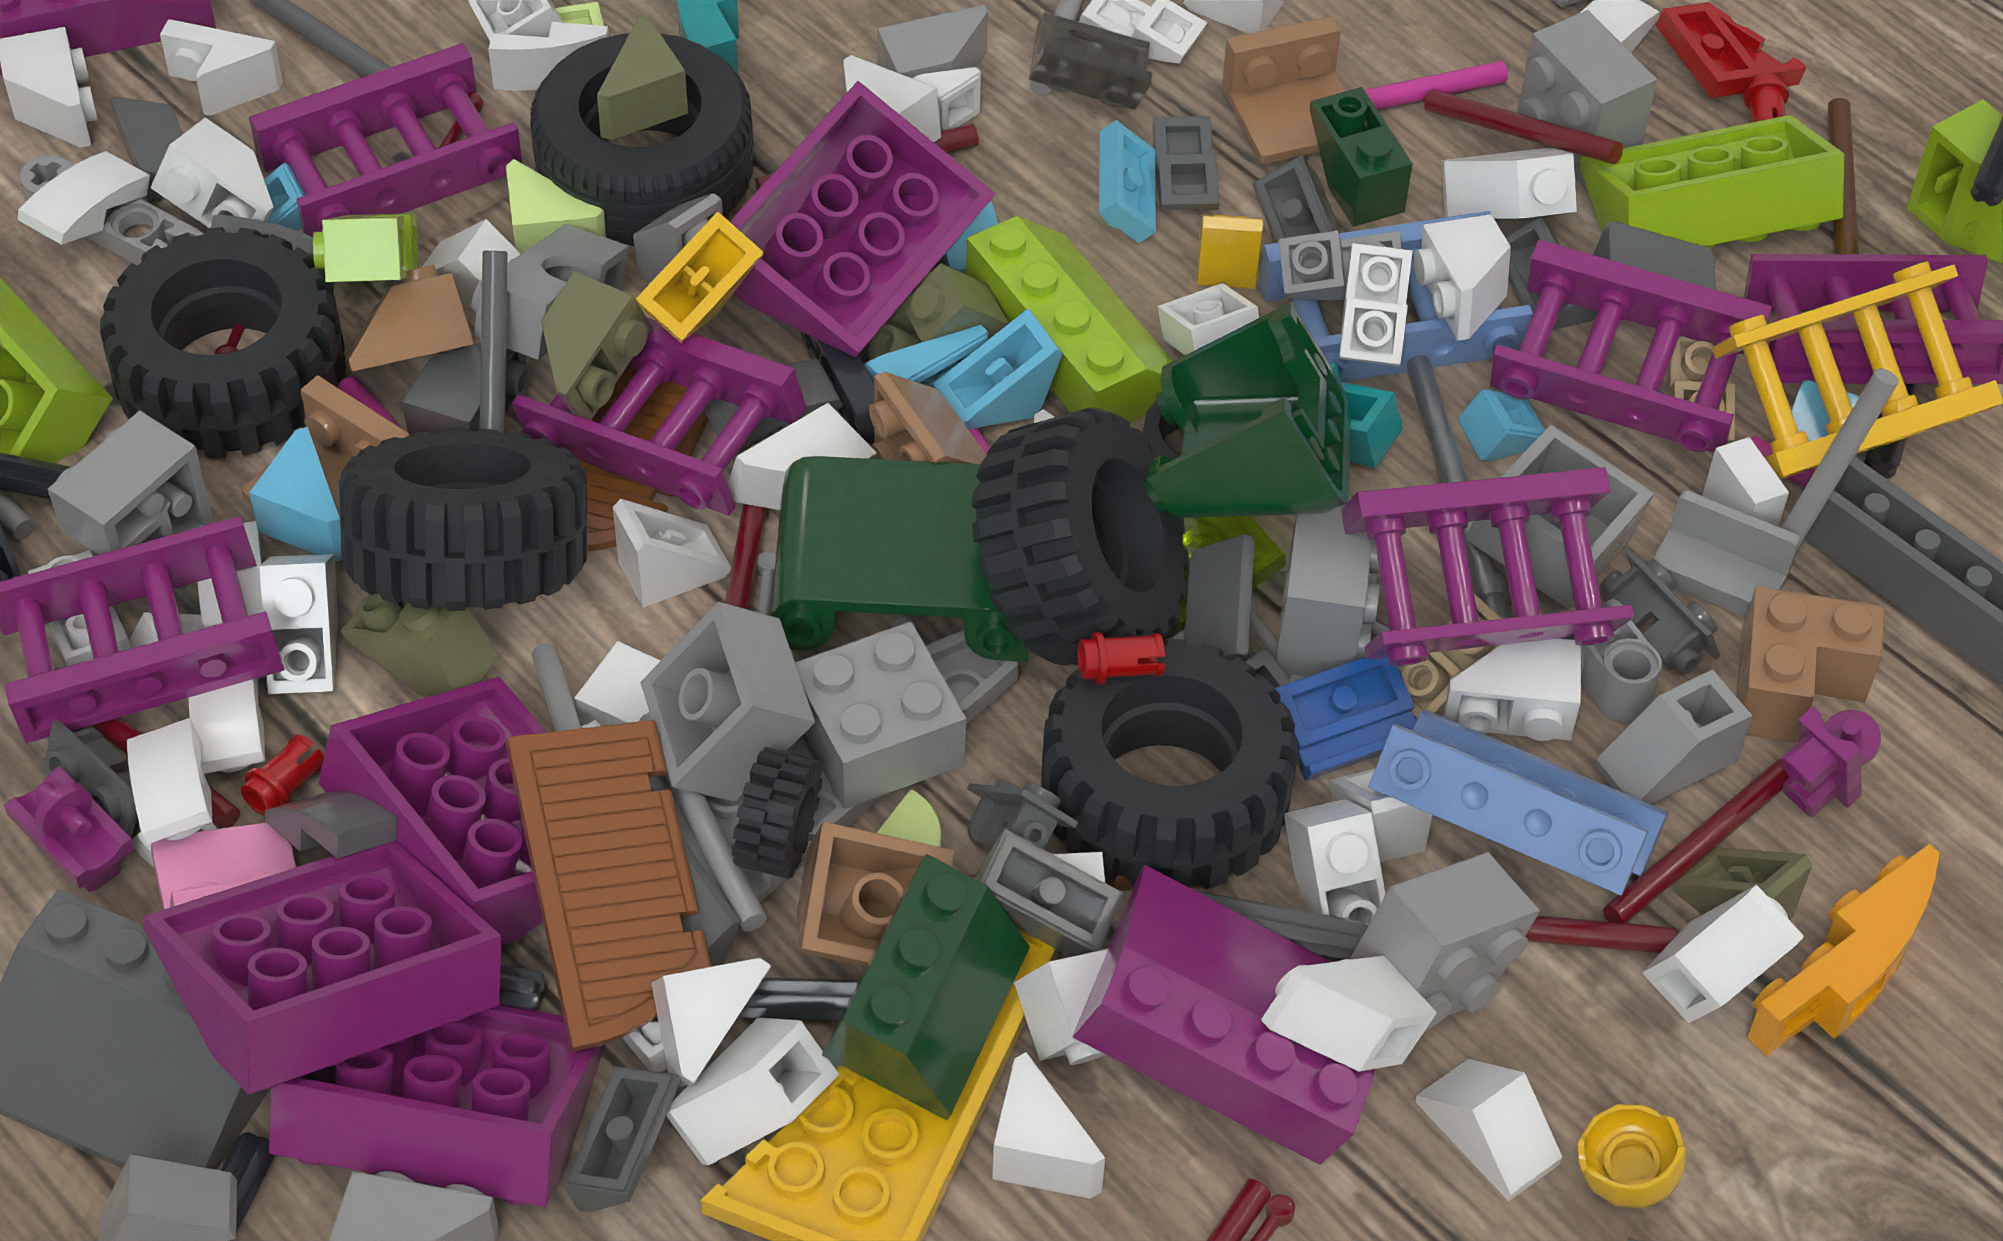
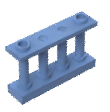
M1490 211L1339 233L1340 239L1400 231L1403 249L1412 250L1408 291L1420 319V322L1405 324L1400 366L1339 359L1341 334H1329L1318 301L1291 299L1327 361L1337 364L1341 382L1408 372L1406 367L1408 360L1417 355L1427 356L1432 368L1492 359L1497 345L1519 351L1533 315L1530 305L1501 309L1499 305L1469 339L1457 341L1445 318L1439 319L1437 317L1432 295L1426 285L1418 283L1414 271V252L1421 249L1422 228L1424 224L1491 214ZM1279 242L1265 244L1263 247L1259 286L1265 302L1288 299L1284 293Z
M1423 710L1419 713L1413 730L1398 724L1392 725L1368 786L1619 895L1623 894L1631 873L1641 876L1645 872L1669 813L1666 810L1428 710Z

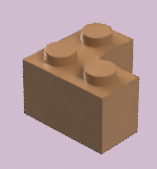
M1755 586L1741 631L1736 695L1752 714L1746 735L1798 743V719L1811 708L1814 694L1866 702L1882 659L1884 606Z

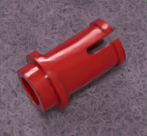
M1760 74L1752 78L1743 93L1744 104L1750 109L1751 123L1785 116L1784 104L1788 101L1789 91L1781 79L1774 74Z
M1093 632L1090 639L1079 640L1078 667L1080 676L1083 680L1093 679L1095 685H1104L1106 678L1145 675L1162 676L1164 674L1165 663L1163 661L1158 662L1157 657H1165L1164 643L1159 633H1152L1147 636L1104 638L1101 632Z
M294 735L288 744L261 769L252 768L246 773L245 784L240 789L243 799L255 812L265 816V810L289 803V796L316 771L322 769L323 753L318 748L298 764L296 760L314 742L303 735Z

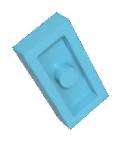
M1115 120L1100 130L1099 215L1111 227L1120 229L1134 241L1141 243L1156 233L1155 149L1119 121Z

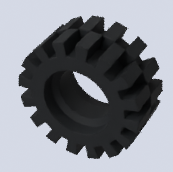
M765 747L764 751H760L757 755V763H753L751 767L750 781L745 783L742 792L744 795L743 803L739 805L736 817H739V821L734 828L733 839H736L732 847V856H735L733 860L734 865L785 879L794 876L795 869H798L801 864L802 853L806 852L809 832H812L815 823L813 821L814 812L818 810L820 798H817V795L822 787V779L820 778L822 765H820L819 760Z

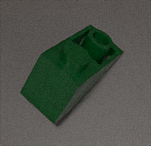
M1363 87L1310 101L1309 110L1328 189L1351 225L1355 227L1404 213L1413 163Z

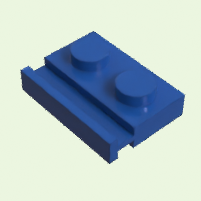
M1364 657L1275 688L1281 695L1280 703H1284L1290 709L1295 723L1294 736L1298 739V758L1304 769L1301 772L1304 781L1381 755L1392 725L1398 724L1413 730L1416 723V718L1412 712L1415 706L1397 666H1390L1388 657L1368 660Z

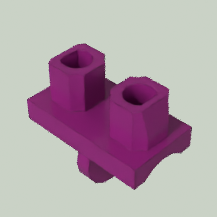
M1812 706L1798 719L1799 742L1781 758L1782 767L1789 776L1783 783V792L1811 818L1834 797L1848 808L1862 796L1861 766L1873 760L1879 752L1881 743L1879 725L1871 716L1863 711H1840L1831 716L1826 724L1823 725L1821 713Z
M60 766L50 772L43 783L35 790L24 796L14 797L4 804L7 815L79 889L84 887L88 892L96 891L120 873L121 865L119 861L135 850L132 838L92 799L89 792L81 784L76 783Z

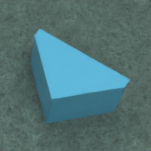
M1027 309L934 382L933 385L942 393L967 429L1034 418V415L1042 408L1063 353L1034 314Z
M308 427L295 430L249 492L257 530L263 535L317 555L334 554L335 562L342 560L338 511Z

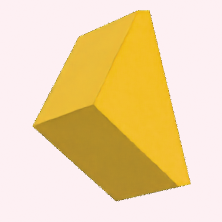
M717 211L635 300L648 315L682 343L719 313L763 256L764 252Z
M1201 213L1197 285L1216 286L1224 283L1228 287L1255 289L1263 219L1259 217Z

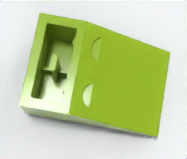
M1982 99L1932 126L1906 209L1945 243L1977 255H1986L1988 259L2003 264V200L1998 205L1990 207L1984 201L1976 202L1970 193L1976 175L2003 117L2002 114Z

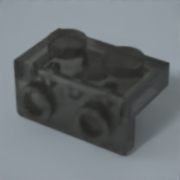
M1044 12L1037 24L1029 80L1045 84L1058 92H1073L1101 100L1104 104L1111 107H1127L1135 110L1152 82L1153 74L1151 71L1146 70L1150 42Z

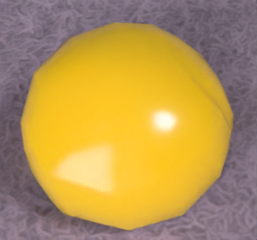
M1616 1104L1593 1116L1578 1140V1161L1586 1183L1595 1194L1616 1207L1644 1209L1667 1199L1680 1184L1686 1167V1146L1679 1126L1673 1117L1660 1115L1656 1110L1645 1105Z

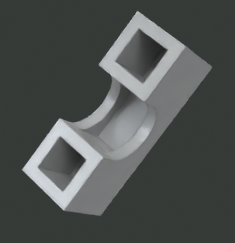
M565 224L516 258L510 260L507 263L506 348L538 360L546 355L548 351L541 319L572 273L575 271L622 291L629 246ZM482 280L477 285L472 298V310L476 313L473 337L481 339Z

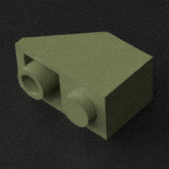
M940 263L908 296L864 349L870 360L899 349L978 325H982L988 331L989 340L1007 326L1009 322L986 283Z
M575 271L541 319L555 388L572 414L592 420L598 409L610 399L616 382L631 359L641 352L646 343L647 335L653 328L633 295Z
M377 593L363 599L357 608V613L340 630L346 641L421 695L433 696L478 683L500 658L470 608H466V611H448L447 607L414 608L411 603L407 602L395 604L385 601Z

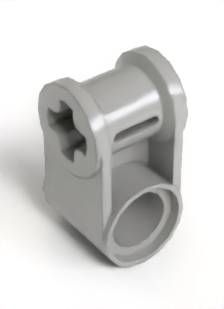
M1615 599L1601 603L1602 608L1623 606ZM1632 619L1614 631L1615 638L1613 640L1596 645L1581 646V685L1604 716L1613 721L1628 724L1632 723L1654 701L1662 660L1658 651L1650 645ZM1574 637L1560 638V639L1575 640Z

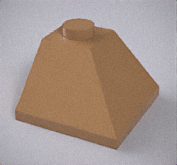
M435 264L407 270V277L401 279L402 284L388 287L345 355L346 371H358L473 345L471 331L452 273L437 276Z
M822 822L806 853L797 907L799 953L866 967L906 886L925 854L952 867L955 850Z

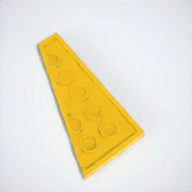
M1018 929L1030 948L1014 982L1044 964L1055 961L1060 951ZM1014 982L948 1120L840 1065L836 1069L839 1075L793 1122L785 1125L769 1142L763 1139L745 1157L746 1164L723 1186L718 1183L700 1200L701 1213L770 1241H923L1027 1022Z

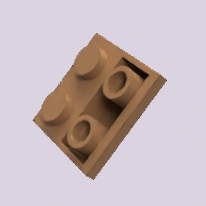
M882 372L874 376V403L869 406V413L874 426V444L870 446L877 452L875 459L981 464L987 456L938 389L888 372Z

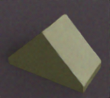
M638 17L597 94L601 138L614 140L688 114L685 70L650 18Z
M1715 847L1674 882L1673 886L1683 900L1703 915L1757 885L1768 897L1777 901L1784 908L1788 919L1791 920L1812 864L1807 854Z

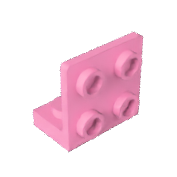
M267 823L199 831L180 840L164 838L151 843V854L163 910L296 868L291 843Z

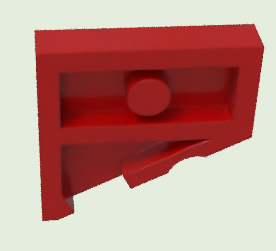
M1709 2L1664 8L1656 24L1658 30L1710 98L1742 94L1747 88L1749 81L1760 74H1774L1786 86L1799 85L1806 70V66L1795 57L1787 63H1781L1761 50L1766 40L1764 37L1748 27L1737 24L1728 14Z

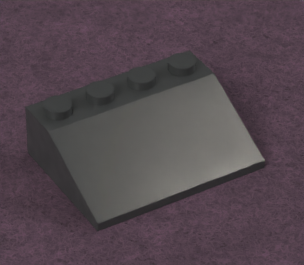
M57 889L18 942L0 982V1114L122 1169L131 1154L217 1170L270 1089H263L248 1095L212 1057L142 924Z

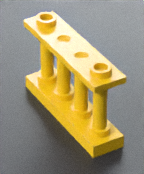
M1923 262L1892 274L1895 280L1894 284L1768 325L1765 316L1759 315L1728 327L1731 337L1712 347L1715 358L1718 359L1743 350L1775 441L1769 443L1773 454L1765 457V459L1780 480L1817 468L1852 410L1823 324L1853 315L1873 372L1879 368L1886 369L1896 375L1899 380L1898 385L1881 411L1883 417L1876 419L1856 454L1979 414L2003 404V398L1996 380L1973 387L1970 377L1963 378L1931 290L1958 276L1954 264L1931 271L1929 263ZM1906 297L1909 300L1939 387L1934 389L1937 399L1921 405L1918 404L1915 395H1908L1877 308L1878 306ZM1798 333L1830 420V423L1825 425L1828 436L1812 441L1808 440L1805 431H1798L1767 342Z

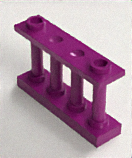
M463 43L249 116L257 159L264 171L268 172L277 169L285 162L292 169L306 194L296 200L302 231L313 237L314 232H322V220L344 215L402 214L488 182L507 176L506 165L513 159L522 163L519 131L515 123L511 122L489 130L468 97V93H477L472 56ZM449 108L467 138L436 149L418 119ZM396 127L414 157L382 168L365 137ZM343 146L360 176L328 187L312 161L311 156Z
M1538 239L1531 257L1527 291L1539 294L1540 297L1519 351L1500 345L1496 346L1493 354L1490 387L1501 389L1504 393L1516 399L1526 400L1531 398L1675 441L1682 447L1694 452L1708 451L1714 453L1717 447L1726 445L1734 414L1720 411L1718 408L1737 355L1744 354L1743 350L1718 359L1715 358L1712 352L1694 403L1659 393L1679 337L1683 336L1697 341H1706L1716 346L1731 337L1728 327L1755 316L1764 315L1768 325L1772 306ZM1563 303L1573 304L1598 312L1577 368L1542 358ZM1621 320H1628L1656 329L1635 385L1600 375Z
M1751 254L1743 298L1772 306V310H1774L1777 318L1773 319V323L1801 314L1800 310H1814L1894 284L1895 280L1892 274L1923 262L1929 263L1931 271L1954 264L1958 276L1931 290L1939 311H1951L1954 320H1943L1962 376L1963 378L1970 377L1972 384H1985L1996 380L1997 384H2003V320H1981L1977 311L1988 265L1986 255ZM1908 298L1878 306V311H1892L1895 320H1882L1904 384H1938ZM1850 315L1823 324L1843 383L1867 384L1874 372L1854 316ZM1798 333L1769 342V349L1781 383H1801L1804 380L1816 382Z
M648 317L647 319L653 328L647 335L646 343L641 352L633 357L627 365L637 369L638 372L599 423L572 414L559 394L556 395L549 405L520 394L512 402L523 428L522 433L529 434L530 438L536 440L544 438L553 441L558 448L565 447L572 452L578 460L677 496L685 504L695 509H704L706 507L730 516L736 506L723 471L762 418L768 419L772 417L792 424L801 417L807 408L794 368L694 333L680 343L658 322ZM671 381L689 388L649 442L624 433V430L660 382L666 383ZM721 399L740 406L701 460L674 451L710 400L716 401Z
M1606 467L1357 492L1341 509L1345 534L1366 532L1367 539L1375 541L1390 631L1381 632L1365 646L1366 659L1388 657L1390 666H1407L1426 661L1428 653L1569 637L1575 638L1577 646L1596 645L1613 640L1615 638L1614 631L1634 618L1632 605L1602 608L1585 518L1591 514V508L1610 493ZM1551 513L1552 520L1560 522L1576 611L1550 614L1540 613L1524 523L1530 520V515ZM1490 520L1491 526L1499 529L1514 612L1513 618L1478 620L1463 536V529L1468 527V522ZM1429 526V532L1437 534L1452 624L1416 628L1400 537L1406 533V528Z
M241 516L209 523L188 531L35 573L20 575L0 582V629L3 636L19 632L28 678L4 684L8 705L25 744L50 737L52 721L57 719L72 731L284 671L280 651L267 612L264 611L250 616L247 613L237 571L257 565ZM211 578L222 623L184 634L173 589ZM148 596L158 641L119 652L109 606ZM83 614L93 660L54 670L45 624Z

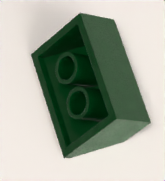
M925 854L906 886L822 1053V1056L945 1120L950 1118L1030 948L987 885Z

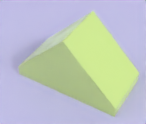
M515 159L506 165L515 248L520 254L565 224L607 238L603 209L572 197L556 186L550 179Z

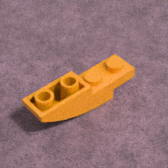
M1930 843L1909 859L1903 855L1894 858L1879 873L1875 884L1862 894L1857 889H1853L1845 894L1834 905L1828 915L1832 925L1825 943L1806 959L1801 967V972L1788 982L1783 978L1772 981L1757 996L1753 1003V1008L1757 1012L1747 1038L1766 1057L1813 1021L1835 1039L1859 1019L1879 997L1898 970L1911 944L1935 882L1940 852Z

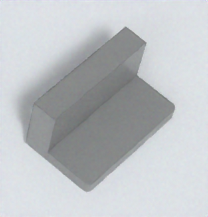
M1683 490L1677 500L1670 529L1653 559L1659 562L1670 574L1677 585L1676 590L1746 618L1755 586L1777 590L1784 588L1800 537L1793 532L1689 490Z

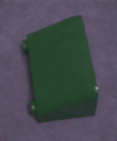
M1292 302L1162 367L1160 380L1162 391L1156 394L1157 404L1169 425L1175 426L1178 424L1183 431L1181 457L1171 460L1166 455H1161L1149 463L1148 475L1145 477L1144 483L1149 498L1157 510L1160 512L1168 510L1175 518L1325 514L1348 502L1351 436L1350 404L1337 375Z
M828 456L802 457L794 461L785 472L782 487L770 615L780 619L790 650H811L826 644L833 634L836 611L965 618L964 636L966 644L974 653L982 658L995 661L1028 662V650L1023 647L1024 640L1014 637L1005 626L1006 617L1002 611L995 609L988 595L992 591L987 577H982L977 559H981L978 542L973 540L972 523L976 521V509L972 507L973 490L980 484L976 477L980 464Z

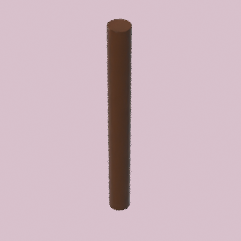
M1836 98L1831 100L1827 106L1829 143L1844 153L1843 218L1833 220L1835 254H1859L1851 106L1848 100Z

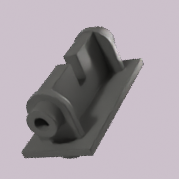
M1628 548L1625 553L1631 568L1624 574L1620 571H1614L1605 577L1600 586L1605 592L1604 601L1615 599L1623 606L1632 605L1634 614L1632 621L1637 628L1652 616L1656 619L1657 622L1642 634L1650 645L1658 651L1662 661L1669 670L1678 669L1682 674L1691 672L1700 663L1702 657L1699 655V652L1703 649L1717 660L1720 654L1713 633L1718 630V627L1710 615L1696 601L1693 600L1686 606L1672 592L1677 588V585L1659 562L1652 558L1645 564L1631 548Z
M58 719L52 721L43 772L48 776L50 772L60 766L76 783L81 784L92 796V799L132 837L134 824L139 823L133 797L130 772L128 770L116 774L125 770L127 760L103 738L97 729H86L83 727L70 731Z
M1001 779L997 780L995 786L969 783L967 790L981 797L968 823L969 838L979 848L992 849L1001 832L1007 829L1044 849L1056 826L1075 828L1078 823L1058 810L1061 803L1060 798L1048 790L1029 782H1025L1022 789Z

